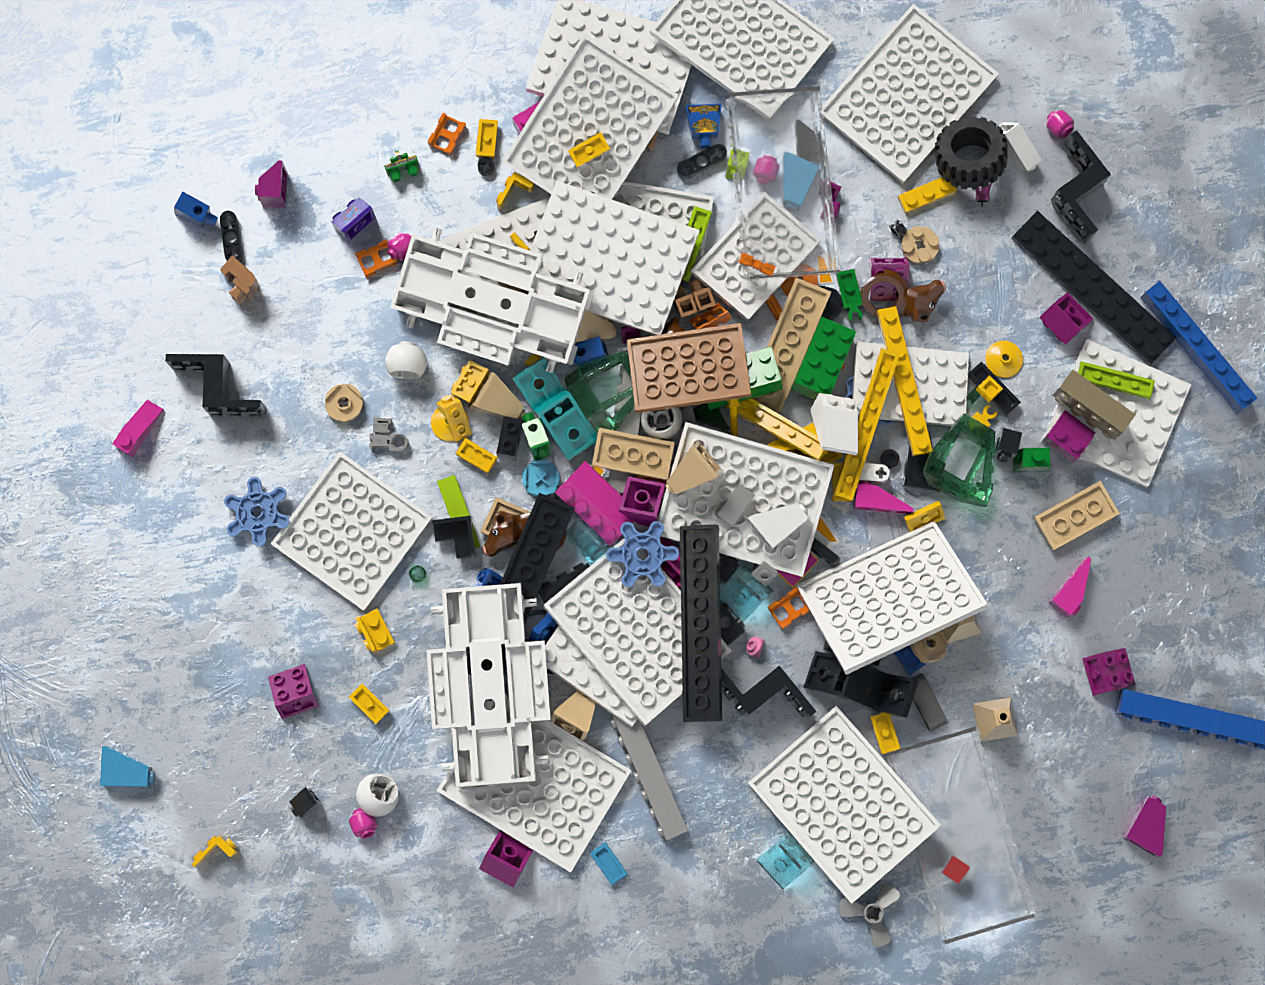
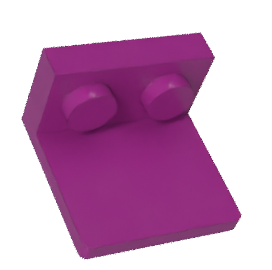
M869 258L871 277L884 273V269L893 270L909 285L910 264L907 258ZM888 282L877 283L870 290L871 301H896L898 297V290L893 284Z
M1125 648L1082 658L1093 696L1135 685Z
M305 664L268 677L275 707L281 719L319 707L311 688Z

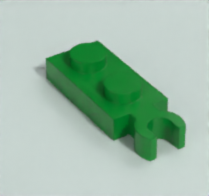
M855 269L836 272L838 289L843 301V310L849 309L848 321L852 322V314H857L859 320H861L863 315L858 307H861L863 304Z

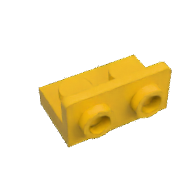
M469 360L463 366L459 379L453 383L450 393L457 399H462L472 404L490 373L489 369Z
M378 608L361 617H356L357 623H355L359 634H364L366 640L363 642L368 651L372 650L375 654L395 644Z

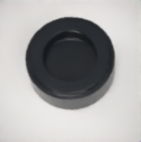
M893 449L885 450L880 456L881 465L887 466L888 469L895 468L900 460L899 454Z

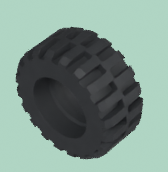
M970 116V118L960 117L958 121H951L949 123L950 126L946 125L942 129V133L938 134L937 142L935 143L936 166L946 182H951L952 186H961V189L965 190L967 188L976 190L980 186L984 188L989 186L990 182L994 183L997 181L998 176L1000 177L1004 173L1008 158L1007 138L1003 134L1001 127H996V123L992 120L987 121V118H976V116ZM968 145H977L988 151L984 157L972 161L963 160L955 155L960 148Z

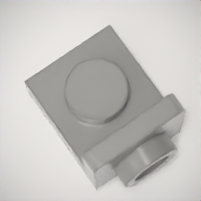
M763 561L760 565L756 563L753 565L751 575L767 587L778 575V571Z

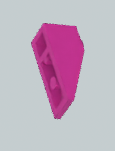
M147 399L124 425L112 444L133 458L164 409Z
M861 481L857 485L853 509L898 514H911L913 512L911 506L877 485H872V482Z
M1089 556L1081 562L1049 602L1066 617L1071 616V614L1075 616L1081 609L1080 603L1083 601L1091 563Z

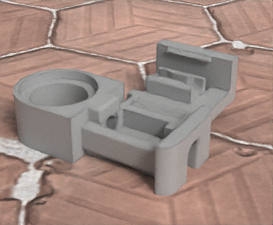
M373 418V432H375V436H373L374 433L370 434V450H373V447L389 448V451H403L408 447V439L403 434L390 433L391 430H388V424H391V418ZM397 437H402L405 440V445L402 448H397L394 445V440Z

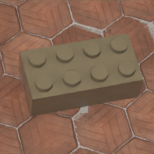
M1073 369L1052 395L1059 404L1071 408L1070 411L1074 415L1085 418L1087 424L1093 428H1099L1102 434L1109 439L1113 438L1115 440L1119 437L1136 415Z

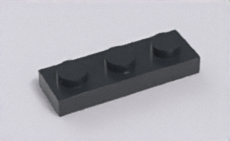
M981 361L968 373V377L978 387L987 377L991 376L1003 388L991 401L1007 416L1021 402Z

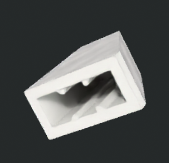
M1003 122L999 125L1007 138L1008 157L1020 171L1028 172L1038 167L1037 164L1042 159L1020 123Z
M797 503L754 514L746 519L771 548H774L809 518L806 515L808 513L806 508L802 504L798 506Z

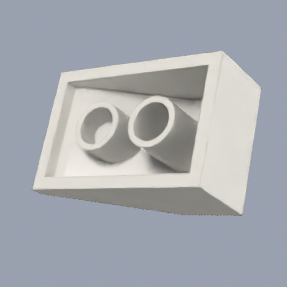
M819 393L810 411L821 449L857 455L858 412L854 399Z

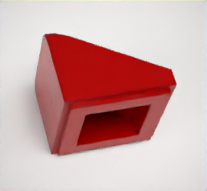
M952 856L942 873L959 884L971 867L955 856Z

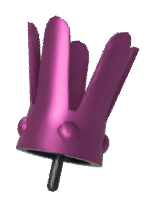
M991 182L987 187L983 188L981 186V191L979 187L975 190V202L981 203V207H983V203L990 202Z

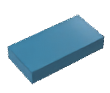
M606 842L590 852V855L611 885H614L628 875Z

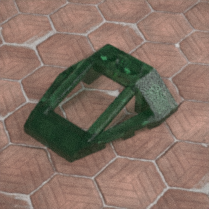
M628 350L582 365L564 378L568 391L597 432L599 428L613 431L618 429L623 423L622 420L628 413L630 414L635 405L632 386L600 403L588 385L590 380L619 364L623 365L631 378ZM631 396L613 417L606 411V409Z
M962 414L930 452L923 469L927 483L959 502L987 507L993 491V483H991V476L994 473L992 455L995 454L996 431L967 414ZM959 434L981 446L964 480L944 470L946 466L945 461ZM985 457L982 483L978 481L971 483Z

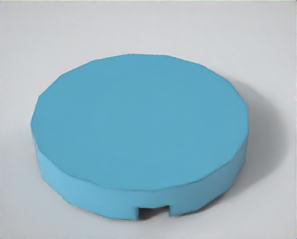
M534 460L523 471V486L534 497H537L539 492L550 496L555 493L560 484L559 470L548 460Z

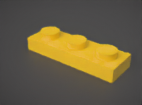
M941 177L900 194L897 198L904 213L907 214L954 194L957 189L951 185V182H946Z

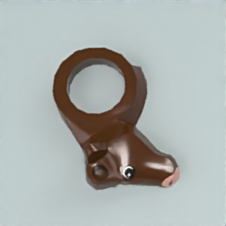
M884 269V273L876 274L866 281L863 288L861 287L860 295L866 311L878 317L877 310L882 308H877L871 304L868 297L869 292L877 283H891L898 290V297L890 307L896 306L899 317H911L912 321L923 323L928 321L939 298L945 293L946 285L944 281L933 280L926 285L909 287L907 282L897 272Z
M504 511L495 513L488 538L482 546L484 555L494 557L501 550L517 545L530 513L518 515ZM565 530V533L562 537V540L559 544L557 551L564 544V541L567 537V530Z

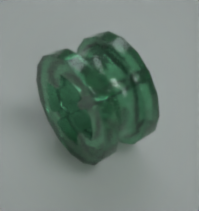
M977 386L966 397L967 400L971 401V405L981 396L975 390Z
M415 565L409 570V577L416 583L422 582L426 578V570L420 565ZM421 569L422 578L414 579L413 570Z

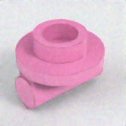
M752 637L746 645L747 653L759 659L765 640Z

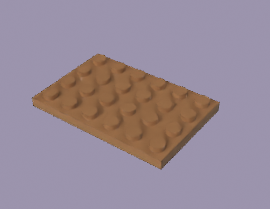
M741 323L627 340L636 413L751 397Z

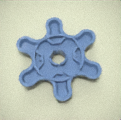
M251 477L247 481L248 492L245 496L237 497L230 494L224 499L225 506L236 512L235 520L227 526V533L230 536H237L244 530L250 531L253 544L261 547L266 543V531L269 527L276 526L284 529L289 525V518L286 515L280 514L277 510L278 504L286 498L287 491L283 487H277L272 492L266 493L261 488V480L258 477ZM260 507L263 510L261 515L254 517V509Z
M654 521L651 523L648 531L640 533L636 531L632 523L624 522L620 527V531L625 538L624 545L620 548H610L606 553L609 561H619L625 565L626 571L622 576L623 585L626 587L633 586L637 578L642 575L648 576L655 586L663 585L665 576L661 572V564L666 560H676L679 556V550L675 546L665 547L661 544L660 536L664 531L663 524L659 521ZM640 549H645L648 552V557L644 560L639 559L637 556V552Z

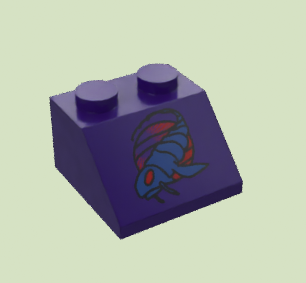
M360 197L356 200H351L347 204V208L343 212L336 213L331 221L332 226L347 243L376 219L373 208Z

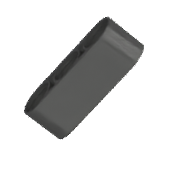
M923 673L913 677V679L919 681L913 702L927 729L932 732L948 724L947 718Z

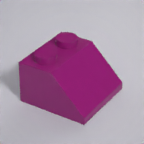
M278 160L258 178V184H255V196H257L258 201L261 202L263 207H286L287 169L283 161Z
M1068 292L1054 302L1039 317L1044 326L1050 328L1056 335V338L1065 345L1093 320L1089 313Z
M1064 410L1043 438V441L1074 463L1089 445L1096 432Z
M628 477L620 502L619 512L639 525L650 527L652 522L658 520L666 491V484Z
M500 830L485 854L479 870L514 888L533 849Z

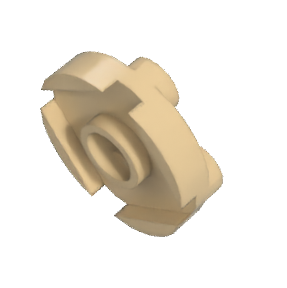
M913 227L904 234L901 241L904 257L909 262L917 265L932 261L939 250V238L929 228ZM921 241L925 248L918 250L915 242Z
M350 384L335 385L325 396L327 413L332 419L342 423H348L356 419L364 405L362 395L357 388ZM341 399H348V406L341 408V403L339 401Z
M941 630L910 646L920 662L933 663L945 656L948 642L944 632ZM926 640L932 642L931 647L927 646Z

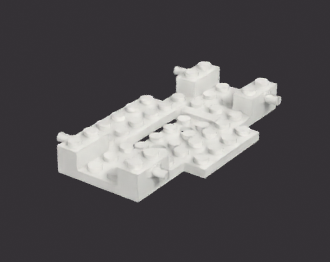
M435 228L432 238H423L412 234L390 308L403 311L409 315L405 326L413 328L416 317L440 323L442 327L437 343L509 366L515 348L548 359L549 362L545 371L553 373L556 362L573 364L578 348L574 346L585 310L590 309L595 291L580 285L583 273L576 272L573 282H563L538 274L543 259L542 254L475 233H470L465 251L445 245L439 241L442 229ZM460 269L527 290L529 294L527 295L460 274ZM470 287L476 291L475 297L471 299L466 296V291ZM504 299L511 301V307L507 310H504L501 306ZM453 303L519 324V326L516 328L449 305Z
M521 583L442 589L443 604L442 606H431V610H438L431 611V615L443 614L446 648L426 650L432 729L452 727L454 762L442 763V767H450L442 768V772H455L456 787L535 781L537 764H548V760H541L548 759V755L536 756L532 741L531 721L551 720L545 641L525 642L524 611L525 607H537V603H529L537 602L536 598L524 599ZM501 644H505L511 723H507ZM466 647H470L475 726H472ZM485 659L491 660L493 664L489 671H485L481 667V663ZM487 699L495 701V708L493 710L485 709L484 702Z

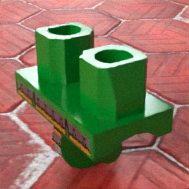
M395 150L396 156L390 158L391 163L384 165L387 176H390L393 183L403 180L400 172L404 170L408 171L409 177L419 175L417 156L409 157L407 152L400 154L399 150Z

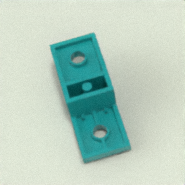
M542 357L512 377L537 418H540L542 425L547 428L565 458L569 461L594 444L597 440V434L571 393L563 387L554 371L553 373L545 371L548 362L545 357ZM538 378L543 380V386L540 389L534 387V381ZM571 429L578 430V436L575 439H570L568 436Z

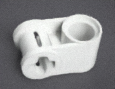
M865 462L858 483L868 481L872 482V484H884L888 481L890 471L885 465ZM879 471H883L884 476L882 479L877 475Z

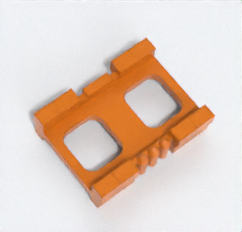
M442 112L438 120L439 124H437L436 130L431 134L427 143L429 146H433L451 156L459 135L463 133L466 127V123L449 117L446 113ZM448 120L458 124L455 132H450L444 128ZM440 136L450 140L445 149L436 145Z
M387 239L377 243V246L368 248V250L364 249L355 253L366 278L377 274L376 271L379 272L386 269V267L389 269L398 265L396 259L390 258L382 261L378 254L380 250L388 248ZM371 256L374 266L366 269L361 259Z
M744 252L741 253L738 263L747 267H753V269L756 268V270H760L759 272L772 276L776 266L766 262L762 263L757 259L754 260V257Z
M718 302L715 306L709 308L710 311L707 310L701 316L698 314L689 321L693 328L703 329L717 327L719 323L723 325L732 318L729 312ZM705 320L707 321V323H705V324H703L702 326L698 327L699 325H701V324L703 323V321H705Z
M797 587L788 592L779 601H775L767 607L781 629L790 625L791 621L800 615L803 616L809 612ZM796 596H799L804 603V607L799 610H795L790 603V600ZM780 607H784L788 613V617L783 621H779L774 614V611Z

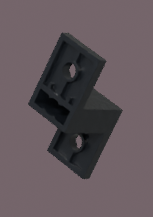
M1076 130L1070 134L1063 146L1065 147L1066 154L1076 161V166L1081 173L1056 191L1051 199V204L1057 212L1059 211L1062 214L1066 225L1071 226L1075 231L1076 238L1086 244L1093 238L1098 229L1078 203L1102 187L1111 173Z
M166 354L165 361L175 372H186V369H192L194 372H204L202 407L208 414H211V417L230 415V417L240 418L242 415H249L252 418H260L261 415H266V406L261 400H228L230 362L224 354Z
M815 651L803 688L837 696L867 710L907 718L919 681L913 678L888 674L870 665L845 674L834 654Z
M780 665L744 694L740 692L722 669L723 694L729 701L732 699L736 703L735 709L741 716L745 715L748 717L782 689L785 691L783 694L789 702L793 701L797 705L795 709L802 718L805 716L808 719L817 712Z

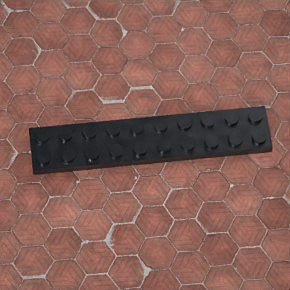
M1038 210L1011 237L1015 243L1149 366L1176 339L1169 330Z
M539 492L500 585L521 583L524 599L537 598L575 507ZM525 607L524 626L533 607ZM501 644L503 673H505L507 668L505 644ZM469 655V657H468V659H467V663H468V674L472 675V674H471V661H470V655ZM485 659L481 663V667L485 671H489L493 665L489 659Z
M719 525L680 526L683 722L723 721Z

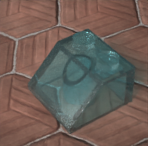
M577 518L565 533L568 536L567 540L574 547L578 546L582 550V556L588 561L597 560L610 546L582 518Z
M747 564L736 572L720 590V601L723 604L726 603L732 609V613L742 622L774 591L768 585L766 587L751 575L752 569Z
M788 831L756 861L783 890L805 872L814 862V859Z

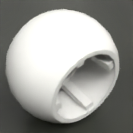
M399 342V345L392 346L386 354L385 366L387 372L392 377L418 379L426 369V355L422 348L416 346L413 342Z
M679 407L665 409V411H659L656 414L653 413L654 411L642 412V427L654 439H670L681 429L683 417ZM671 410L673 411V414H674V419H673V421H672L671 416L669 415V413L671 412ZM662 416L668 418L665 425H659L658 423L659 418ZM650 417H653V421L656 427L653 426V428H651Z
M371 774L365 777L357 788V803L368 815L376 817L385 816L398 803V786L392 778L385 774Z

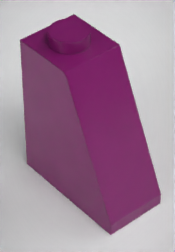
M1154 795L1144 797L1122 836L1155 857H1161L1163 854L1166 806L1162 804V800Z

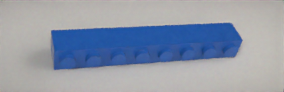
M1161 281L1153 285L1140 297L1164 327L1176 337L1175 340L1237 414L1257 399V396Z
M1126 689L1119 692L1116 713L1121 714V718L1132 720L1135 717L1139 718L1142 723L1151 724L1153 721L1159 723L1160 727L1171 728V726H1175L1181 732L1197 731L1199 736L1209 737L1210 734L1216 736L1217 740L1228 741V739L1235 740V744L1247 746V743L1254 744L1256 749L1265 750V721Z

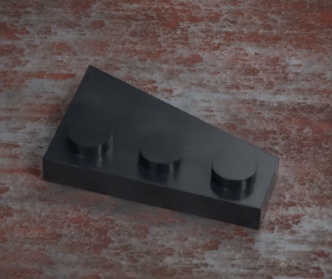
M928 432L929 438H930V442H931V446H932L931 435H930V433ZM909 439L902 486L936 493L941 492L936 476L938 475L937 469L934 465V452L913 457Z

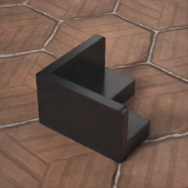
M471 516L432 520L435 542L454 540L457 559L476 557Z

